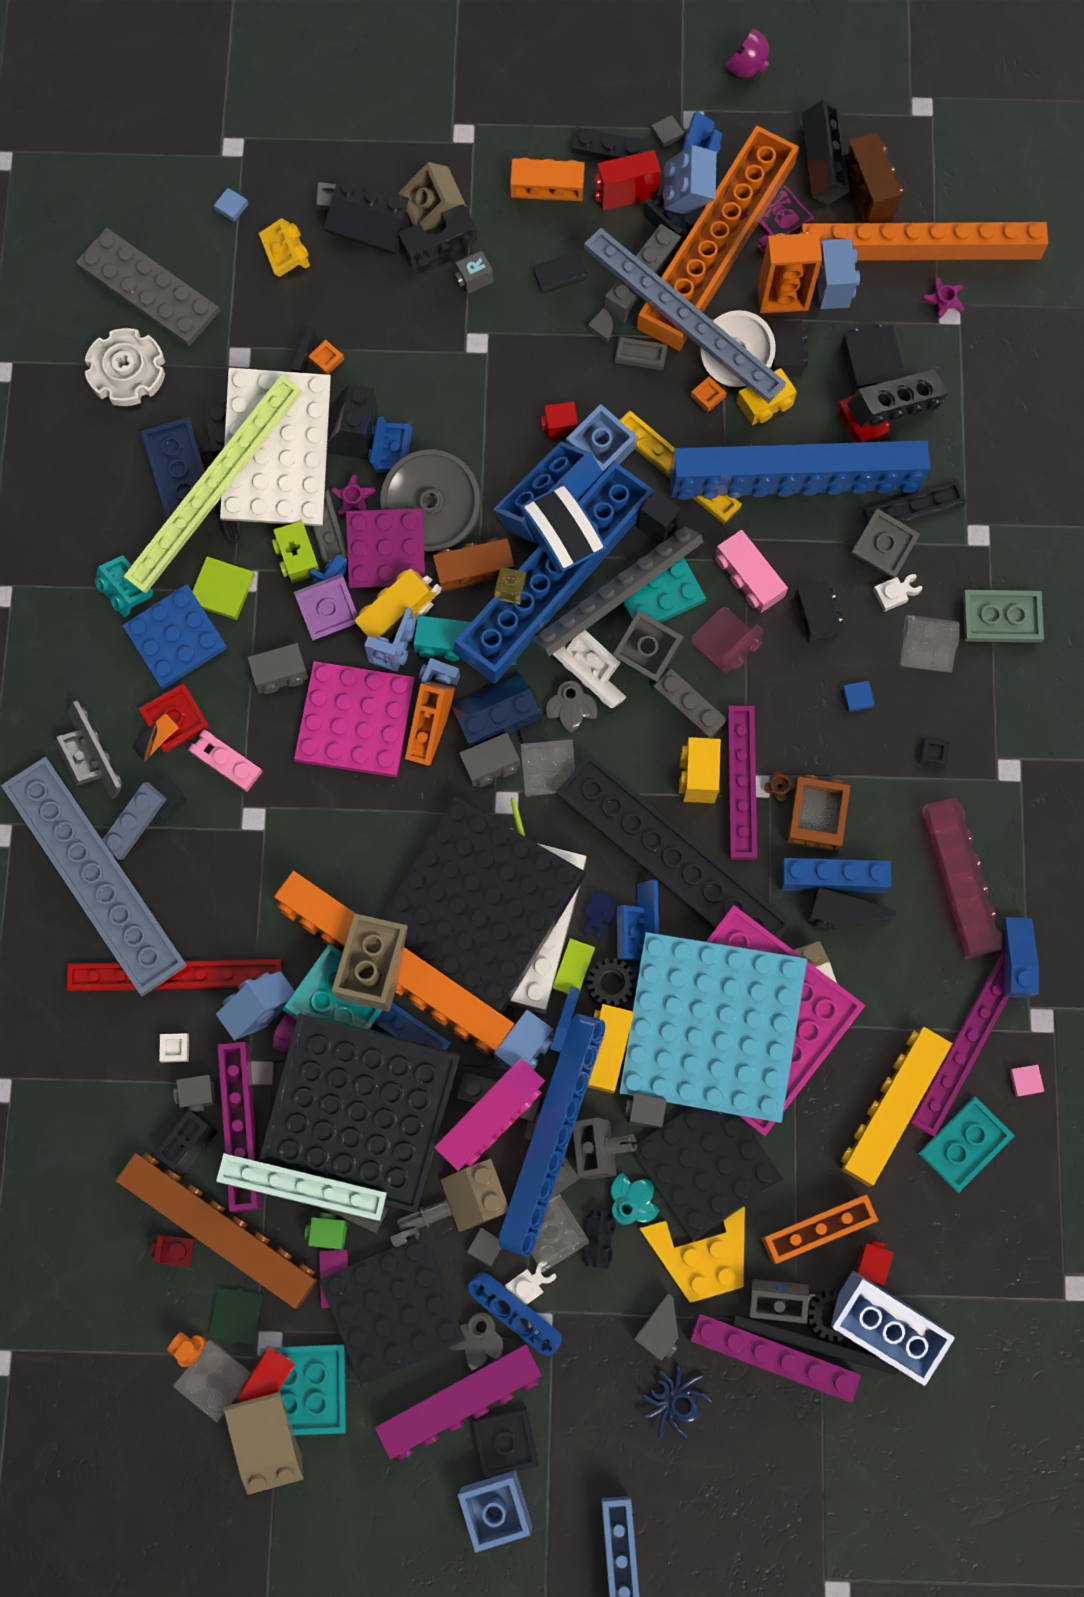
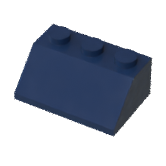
M522 674L451 704L470 748L502 734L508 733L509 735L514 733L519 728L542 719L537 703Z

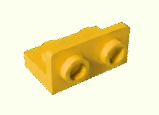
M281 218L259 233L275 275L281 277L297 265H301L304 268L310 266L307 259L308 252L301 244L299 239L300 231L295 224H290Z

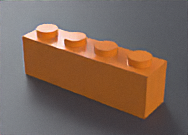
M864 1195L761 1239L771 1263L777 1264L875 1223L878 1219L868 1196Z

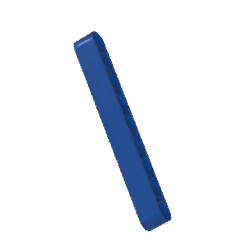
M576 1014L571 1020L500 1232L499 1246L504 1250L527 1257L535 1247L605 1034L606 1025L602 1019Z

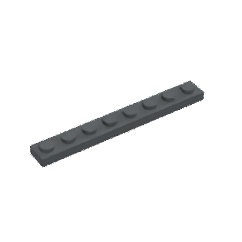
M686 526L678 530L673 536L659 544L647 555L640 558L628 569L621 572L609 583L602 586L590 597L580 602L579 605L531 639L534 648L548 657L702 544L701 534Z

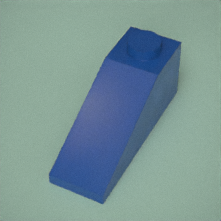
M1005 917L1004 997L1031 999L1039 994V965L1033 921L1030 918Z

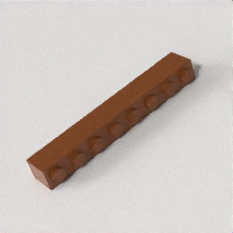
M137 1153L134 1154L116 1182L293 1308L299 1309L318 1281L313 1277L315 1271L303 1263L299 1266L290 1261L292 1258L291 1254L281 1247H278L277 1250L268 1245L270 1240L260 1232L256 1231L253 1235L245 1229L248 1225L246 1222L235 1215L232 1219L223 1213L225 1208L213 1199L210 1203L201 1198L202 1191L192 1184H189L188 1187L179 1182L181 1177L169 1168L164 1172L157 1167L159 1161L148 1153H145L144 1156Z

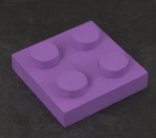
M342 574L294 592L312 640L357 624L354 620L358 615Z

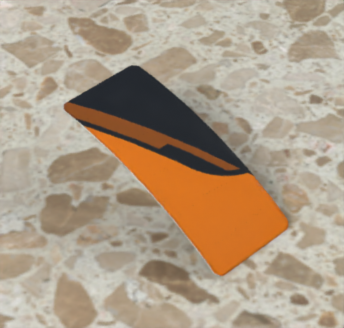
M164 714L141 736L133 746V749L144 761H147L153 752L178 729V726L167 714Z

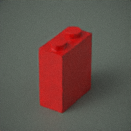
M652 150L598 163L597 174H594L596 187L593 188L595 201L601 204L602 211L657 197L661 170L655 151Z

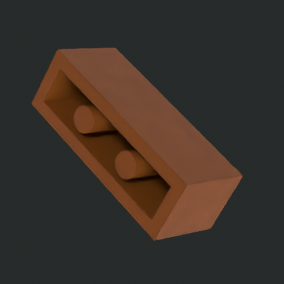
M493 538L484 544H467L462 549L453 551L445 549L433 555L439 585L442 587L441 592L515 574V566L508 538Z

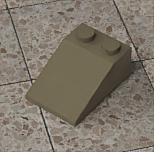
M354 914L332 988V993L337 1000L390 1012L400 972L408 929L407 925Z
M280 1392L224 1407L239 1473L247 1495L303 1480L302 1455Z

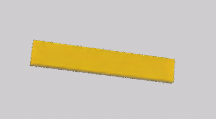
M629 410L619 421L638 436L635 450L670 478L669 468L675 448ZM728 495L718 496L713 499H705L703 496L692 497L723 524L741 507V503L738 500L730 498Z

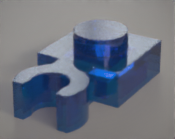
M592 891L585 917L592 919V921L585 926L584 936L587 937L589 930L595 928L599 932L597 940L601 941L604 935L602 924H611L618 898Z

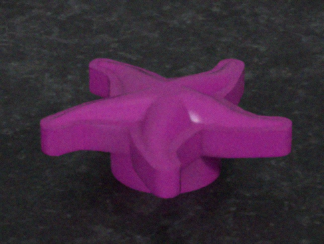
M940 278L935 280V293L932 295L925 294L923 297V301L937 305L939 310L937 317L939 319L945 315L948 308L957 309L960 313L965 309L957 299V293L963 289V286L943 285Z
M352 475L345 489L338 490L337 488H332L333 494L343 500V506L338 511L339 515L343 516L346 514V511H351L353 508L360 511L367 510L364 500L369 495H375V489L360 488L356 483V475Z

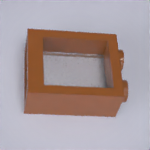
M813 775L798 777L795 783L787 843L838 852L843 844L851 785H846L844 781L838 779L818 780V777Z

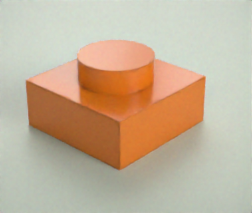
M327 340L308 356L309 361L325 375H329L344 360L343 354Z
M708 377L691 391V397L703 409L709 412L726 397V392L712 378Z

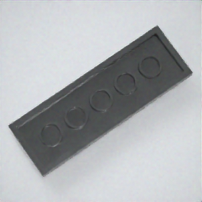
M108 228L99 235L75 262L79 269L187 346H190L220 312L217 305Z

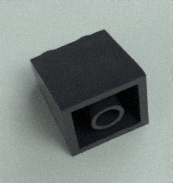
M349 384L330 405L327 453L368 460V452L372 448L374 441L372 429L377 424L379 417L374 388Z

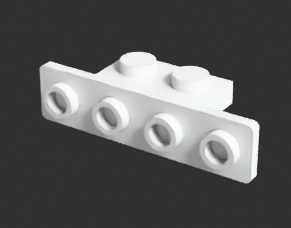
M586 630L576 636L570 644L567 643L553 653L567 670L577 676L584 686L591 689L610 708H614L625 700L626 696L609 681V678L621 662L612 656Z

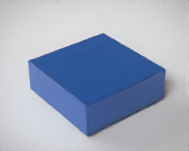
M869 681L843 686L842 689L848 712L874 707L875 704Z

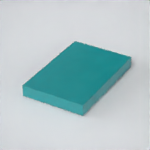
M974 1096L917 1154L958 1194L1014 1135Z

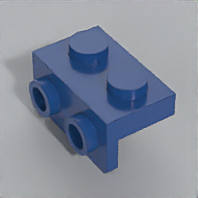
M378 417L377 424L372 429L373 447L368 452L369 463L372 464L377 473H389L399 460L409 454L413 430L411 424L386 423L384 417Z

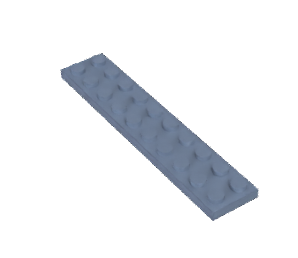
M46 757L1 785L142 997L187 967V964Z

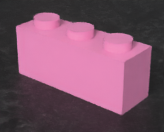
M740 530L717 546L715 554L717 564L720 568L726 569L729 572L732 583L736 588L743 590L746 594V600L752 608H757L762 613L785 597L788 587L743 530Z

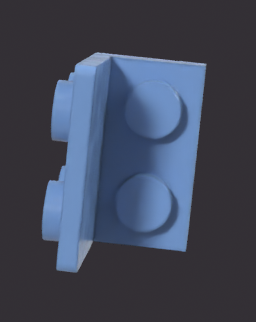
M406 609L393 644H390L389 640L380 636H376V638L367 637L364 646L369 663L398 672L400 664H405L409 652L406 650L408 643L414 641L416 633V619L413 617L412 609Z

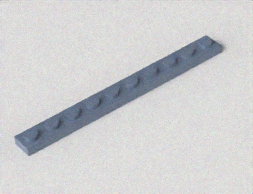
M602 228L584 243V250L768 404L785 388L786 382Z

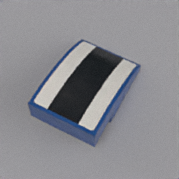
M565 483L520 506L543 553H547L557 574L607 549L586 511Z

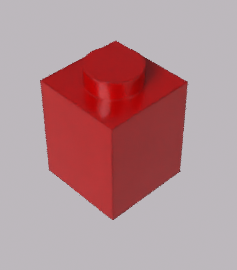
M574 402L545 406V415L540 416L542 431L547 430L548 439L568 437L578 427Z
M871 1240L870 1245L862 1244L855 1272L874 1284L885 1285L893 1252L887 1251V1245Z

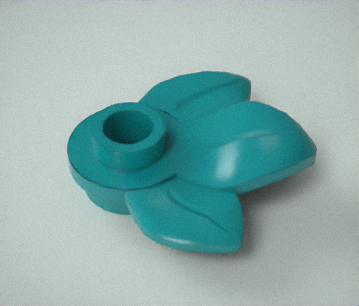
M623 1173L615 1178L610 1189V1194L614 1201L611 1208L614 1220L622 1225H630L634 1221L642 1223L652 1221L659 1213L657 1206L650 1202L654 1194L653 1182L650 1179H641L631 1183ZM622 1206H627L630 1209L629 1215L622 1212Z

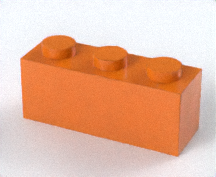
M529 158L512 159L511 198L583 201L585 162L575 160L554 161L552 159L531 160Z

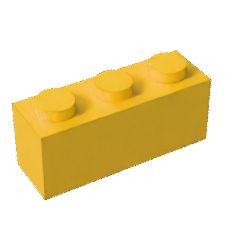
M410 568L401 572L397 576L396 582L390 588L383 589L378 594L377 600L371 605L362 608L359 616L354 621L367 636L373 638L380 636L389 640L398 632L407 608L412 609L414 617L437 594L419 573Z
M602 1004L601 1011L595 1010L594 1018L602 1019L605 1022L606 1028L587 1087L614 1094L634 1012Z

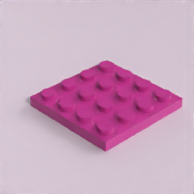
M314 661L294 758L295 762L397 778L415 677Z

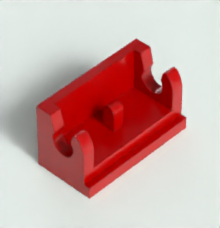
M267 1345L239 1390L237 1399L245 1402L278 1393L295 1363L283 1353Z

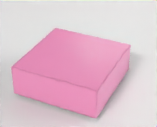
M1038 1065L1010 1070L1016 1097L1044 1092Z

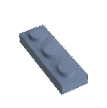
M146 782L141 785L103 838V842L111 854L118 860L126 857L167 800L150 783Z

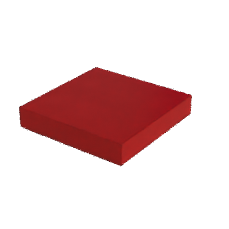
M184 683L139 708L149 728L164 714H167L178 726V729L160 745L164 753L200 734L203 729L207 730L210 728Z

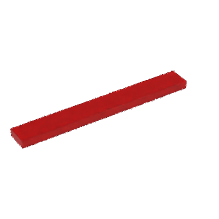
M282 960L184 961L187 967L153 990L238 988L244 981L250 978L254 981L264 973L268 972L269 975L279 971L282 973ZM119 963L68 964L67 991L137 990Z

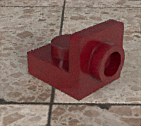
M158 1235L157 1240H154L152 1243L151 1257H154V1263L192 1267L196 1239Z

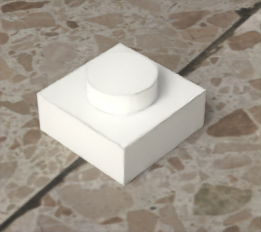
M187 1033L160 1034V1062H189V1035Z

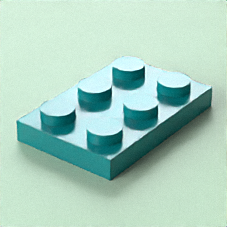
M683 557L622 602V605L631 622L637 612L641 611L662 623L706 602V597Z

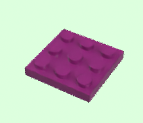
M423 509L346 511L349 588L391 587L396 582L397 576L410 568L419 573L422 578L425 577Z

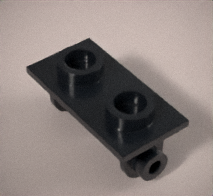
M591 1210L590 1215H587L586 1235L595 1236V1242L585 1241L583 1261H586V1267L609 1268V1263L613 1258L611 1237L616 1228V1222L611 1212Z

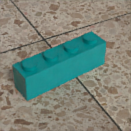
M418 616L414 640L415 653H419L420 656L426 658L439 655L444 656L445 659L450 661H458L460 658L454 654V642L471 622Z

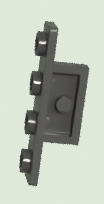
M78 700L72 701L68 715L76 731L58 736L54 742L76 786L100 778L110 799L117 798L122 787L121 779L117 773H114L110 765V757L106 751H103L99 743L97 731L91 728L85 708H81Z

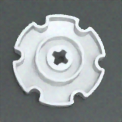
M130 328L112 330L109 332L110 336L108 339L98 338L89 348L85 362L90 369L85 371V376L90 387L99 398L109 397L112 404L117 406L141 403L140 398L143 395L153 396L163 383L165 372L160 367V365L165 363L159 345L149 335L141 338L138 330Z

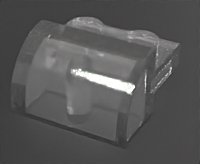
M906 614L900 666L952 673L955 651L959 643V622Z

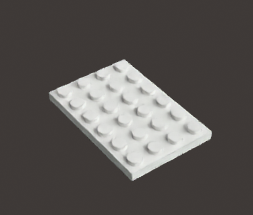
M229 368L224 447L281 374L299 387L303 393L221 497V520L292 524L303 521L304 525L323 526L331 375Z

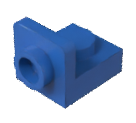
M337 554L334 560H330L324 569L325 574L311 568L309 575L312 584L314 585L340 574L344 576L348 570L347 559Z

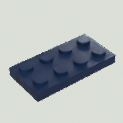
M189 417L141 431L167 520L205 473Z

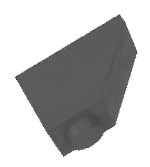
M669 1293L664 1296L633 1338L661 1361L664 1357L669 1360L678 1348V1345L675 1343L678 1339L674 1301Z

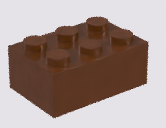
M877 132L849 140L845 154L849 186L863 222L887 223L893 221L898 210L900 198L903 196V190L900 182H897L895 179L893 163L887 159L885 143L880 141Z

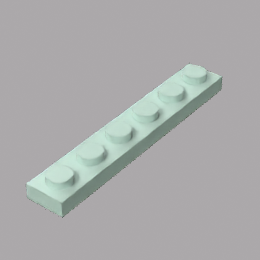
M223 1154L216 1180L218 1183L376 1221L381 1219L387 1194L228 1154Z

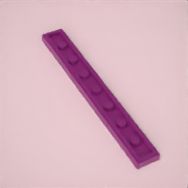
M1004 948L909 1122L910 1125L931 1137H935L1009 998L1004 997Z

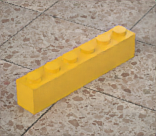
M925 1027L921 1028L918 1032L914 1030L906 1042V1045L910 1047L905 1055L900 1054L893 1065V1068L897 1069L892 1079L887 1077L880 1088L883 1095L879 1102L874 1100L867 1112L870 1116L866 1125L861 1123L854 1135V1138L857 1139L852 1149L848 1147L840 1160L844 1163L841 1168L843 1172L868 1187L874 1186L952 1045L951 1042Z

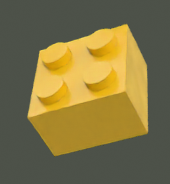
M689 737L687 746H682L680 768H683L684 771H681V778L679 779V793L684 794L683 802L715 803L719 792L721 739Z

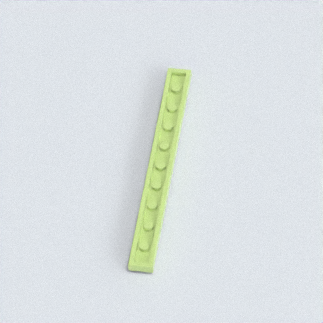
M282 374L126 572L125 578L141 591L147 593L301 396L303 391Z

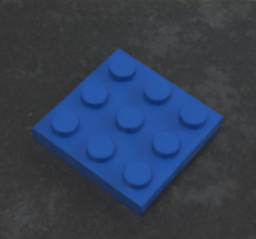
M188 584L122 625L162 689H165L228 648Z

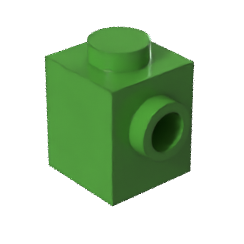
M319 1213V1218L312 1217L311 1223H307L305 1229V1240H309L308 1246L344 1250L348 1222L335 1220L336 1215Z

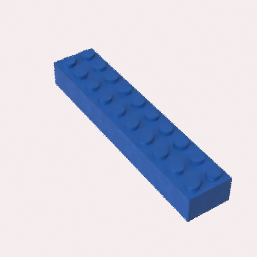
M928 441L675 448L669 474L671 498L678 497L681 500H687L703 496L705 499H713L728 495L730 498H739L743 495L764 497L768 494H778L785 497L795 493L812 496L817 493L826 492L830 495H837L842 492L863 494L867 491L889 493L892 490H902L909 493L919 490L931 468Z
M614 461L579 501L600 534L607 549L557 574L547 553H543L539 546L455 640L454 654L495 684L532 642L531 639L543 630L639 520L641 513L640 505L647 496L652 497L655 490Z

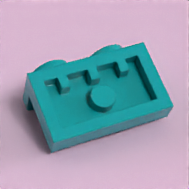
M122 555L98 566L94 581L97 589L106 595L113 608L119 611L123 617H126L130 614L131 607L152 598L154 591L150 588L145 593L124 577L132 565Z

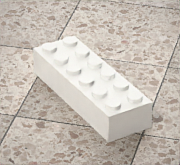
M539 844L584 870L586 856ZM579 888L508 1005L546 1014Z

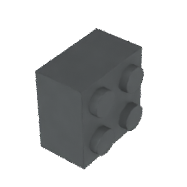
M638 611L612 656L658 682L684 636L645 613Z

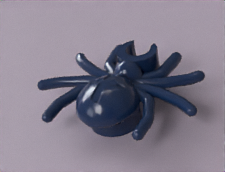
M676 1364L675 1386L673 1380L662 1370H659L658 1375L666 1381L659 1380L656 1382L663 1387V1394L658 1395L652 1389L650 1393L654 1399L646 1394H642V1398L654 1406H660L649 1413L642 1414L643 1419L651 1418L664 1411L658 1427L659 1439L663 1438V1428L667 1415L675 1432L684 1439L688 1438V1435L679 1429L673 1417L683 1424H690L696 1421L699 1416V1406L694 1398L688 1396L689 1394L701 1397L708 1403L712 1402V1399L702 1392L692 1389L685 1390L695 1381L704 1377L703 1374L693 1376L679 1388L681 1367L679 1364Z

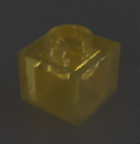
M501 567L495 588V599L520 604L526 582V572Z

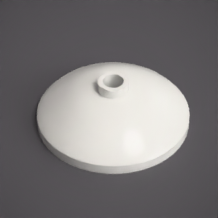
M739 310L722 314L713 321L768 368L771 367L775 356V339L770 327L762 318L751 312ZM701 348L704 366L714 379L728 386H746Z

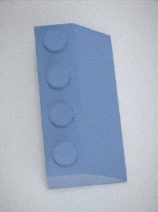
M854 1270L838 1294L831 1327L926 1386L955 1337L939 1324Z

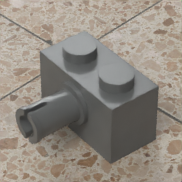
M601 1118L575 1122L573 1135L578 1177L592 1180L616 1176L614 1155L636 1151L637 1145L631 1144L636 1142L635 1136L628 1134L612 1138L610 1121Z

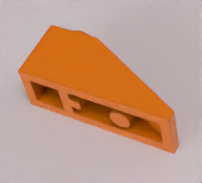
M432 681L420 684L405 759L428 766L431 765L450 713L455 687Z

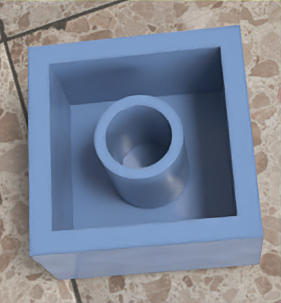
M691 145L665 162L663 170L665 175V188L663 191L664 209L690 215L716 199V151Z
M852 239L822 240L820 246L822 262L817 277L820 309L849 308L852 298L856 297V286L860 284L859 270L855 271L857 249L853 248Z
M600 404L566 438V443L591 452L602 472L605 473L614 461L620 464L636 448L638 436Z
M281 971L271 975L267 972L254 981L250 978L240 984L238 987L240 991L226 998L222 1002L224 1006L216 1015L231 1037L236 1040L268 1027L284 1011L282 1010L295 991Z
M526 1010L495 1051V1060L510 1070L522 1058L535 1070L538 1065L537 1057L539 1054L545 1055L551 1048L554 1039L553 1028Z
M516 1470L461 1487L458 1497L475 1552L531 1534L533 1526Z

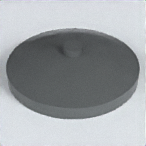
M428 449L411 453L392 467L382 486L380 504L381 510L423 509L424 551L438 552L456 546L471 533L480 515L481 491L474 473L462 460L445 451Z

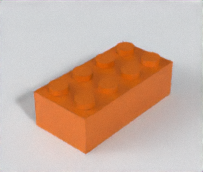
M801 232L791 235L778 233L768 236L757 286L760 313L809 310L822 262L819 233Z

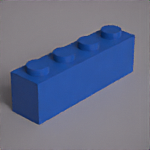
M784 858L781 863V891L816 892L820 887L834 892L886 894L891 888V861Z

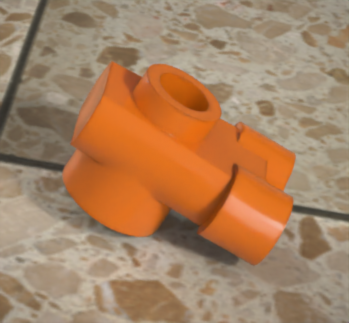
M180 1332L173 1339L167 1351L177 1359L180 1366L190 1367L198 1360L202 1350L205 1349L206 1340L202 1336H193L190 1339Z

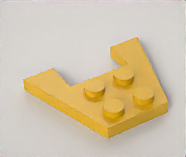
M745 1207L723 1221L726 1233L676 1248L673 1246L666 1221L640 1228V1231L689 1303L743 1287Z

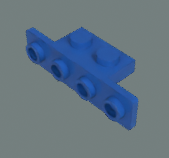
M696 111L693 113L682 151L694 145L716 151L717 155L721 148L722 133L716 129L713 130L715 123Z
M649 880L637 884V907L617 906L618 959L638 962L639 971L646 932L659 934V892L657 880Z

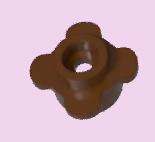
M776 771L773 773L772 780L765 784L764 790L766 793L776 796L777 801L784 802L787 799V794L795 789V782L786 775H783L782 772ZM777 785H782V788L779 789Z

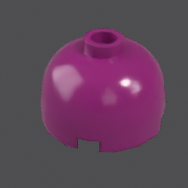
M753 28L728 61L725 68L731 74L743 79L751 78L757 72L761 75L769 64L766 59L770 53V47L765 36Z

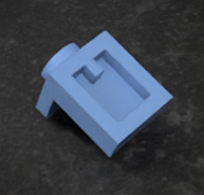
M430 658L428 665L424 664L422 666L419 679H421V684L430 682L432 677H436L435 680L441 684L449 685L452 683L457 685L460 671L459 668Z

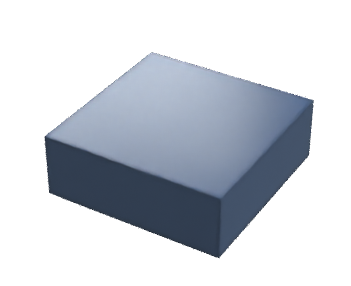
M227 188L214 204V208L217 212L235 222L248 206V201Z

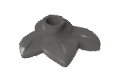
M566 681L561 684L557 695L550 698L546 705L547 718L560 717L562 725L571 733L579 727L583 717L589 719L597 718L598 712L594 699L584 694L582 687L575 681ZM568 689L575 691L574 698L569 699L566 696Z
M477 1313L470 1318L468 1324L460 1325L465 1341L449 1347L451 1350H465L466 1360L470 1369L476 1370L484 1365L488 1356L496 1359L501 1358L503 1340L495 1331L494 1319L489 1314ZM481 1322L486 1324V1330L483 1333L478 1329Z

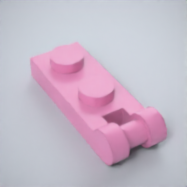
M203 729L199 735L200 739L196 744H192L188 751L248 792L261 775L262 770ZM208 744L214 747L209 755L204 752Z

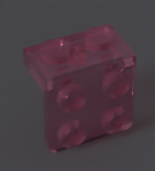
M722 607L692 636L691 643L726 675L732 668L736 670L745 661L744 657L750 651L753 653L761 646L764 630L758 624L750 629L727 607Z

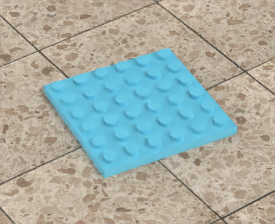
M646 932L620 1094L634 1096V1094L666 1099V1102L782 1123L808 959Z

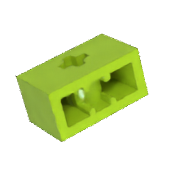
M303 521L274 529L276 539H273L272 543L276 555L282 554L284 561L279 562L284 577L289 576L293 584L310 578L309 571L311 568L320 572ZM296 550L298 554L293 556L292 551Z

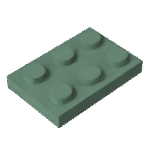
M965 590L963 592L965 641L1042 643L1044 640L1042 591Z

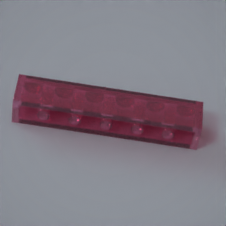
M957 797L926 804L922 809V814L965 960L996 954L1002 950L1003 936L1001 931L996 929L994 923L996 913L993 905L988 903L986 896L988 894V886L985 879H981L979 873L981 868L980 859L977 854L973 853L971 846L973 844V836L970 829H966L964 822L966 818L965 809L962 804H959Z

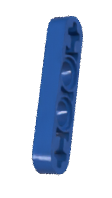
M478 1273L468 1285L470 1295L542 1355L551 1356L557 1351L562 1343V1337L547 1321L489 1274ZM498 1300L505 1301L509 1305L510 1310L503 1309L499 1305ZM520 1318L527 1319L531 1323L532 1328L525 1327L521 1323Z

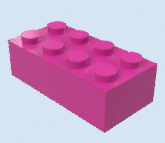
M520 1058L434 1148L457 1171L465 1164L470 1167L541 1094L538 1088L545 1081Z

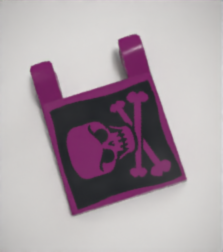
M785 185L780 187L758 223L767 233V235L759 239L760 245L757 247L762 254L765 253L768 236L778 233L791 235L801 229L802 224H809L814 221V217ZM747 212L741 213L740 220L744 219L749 214Z

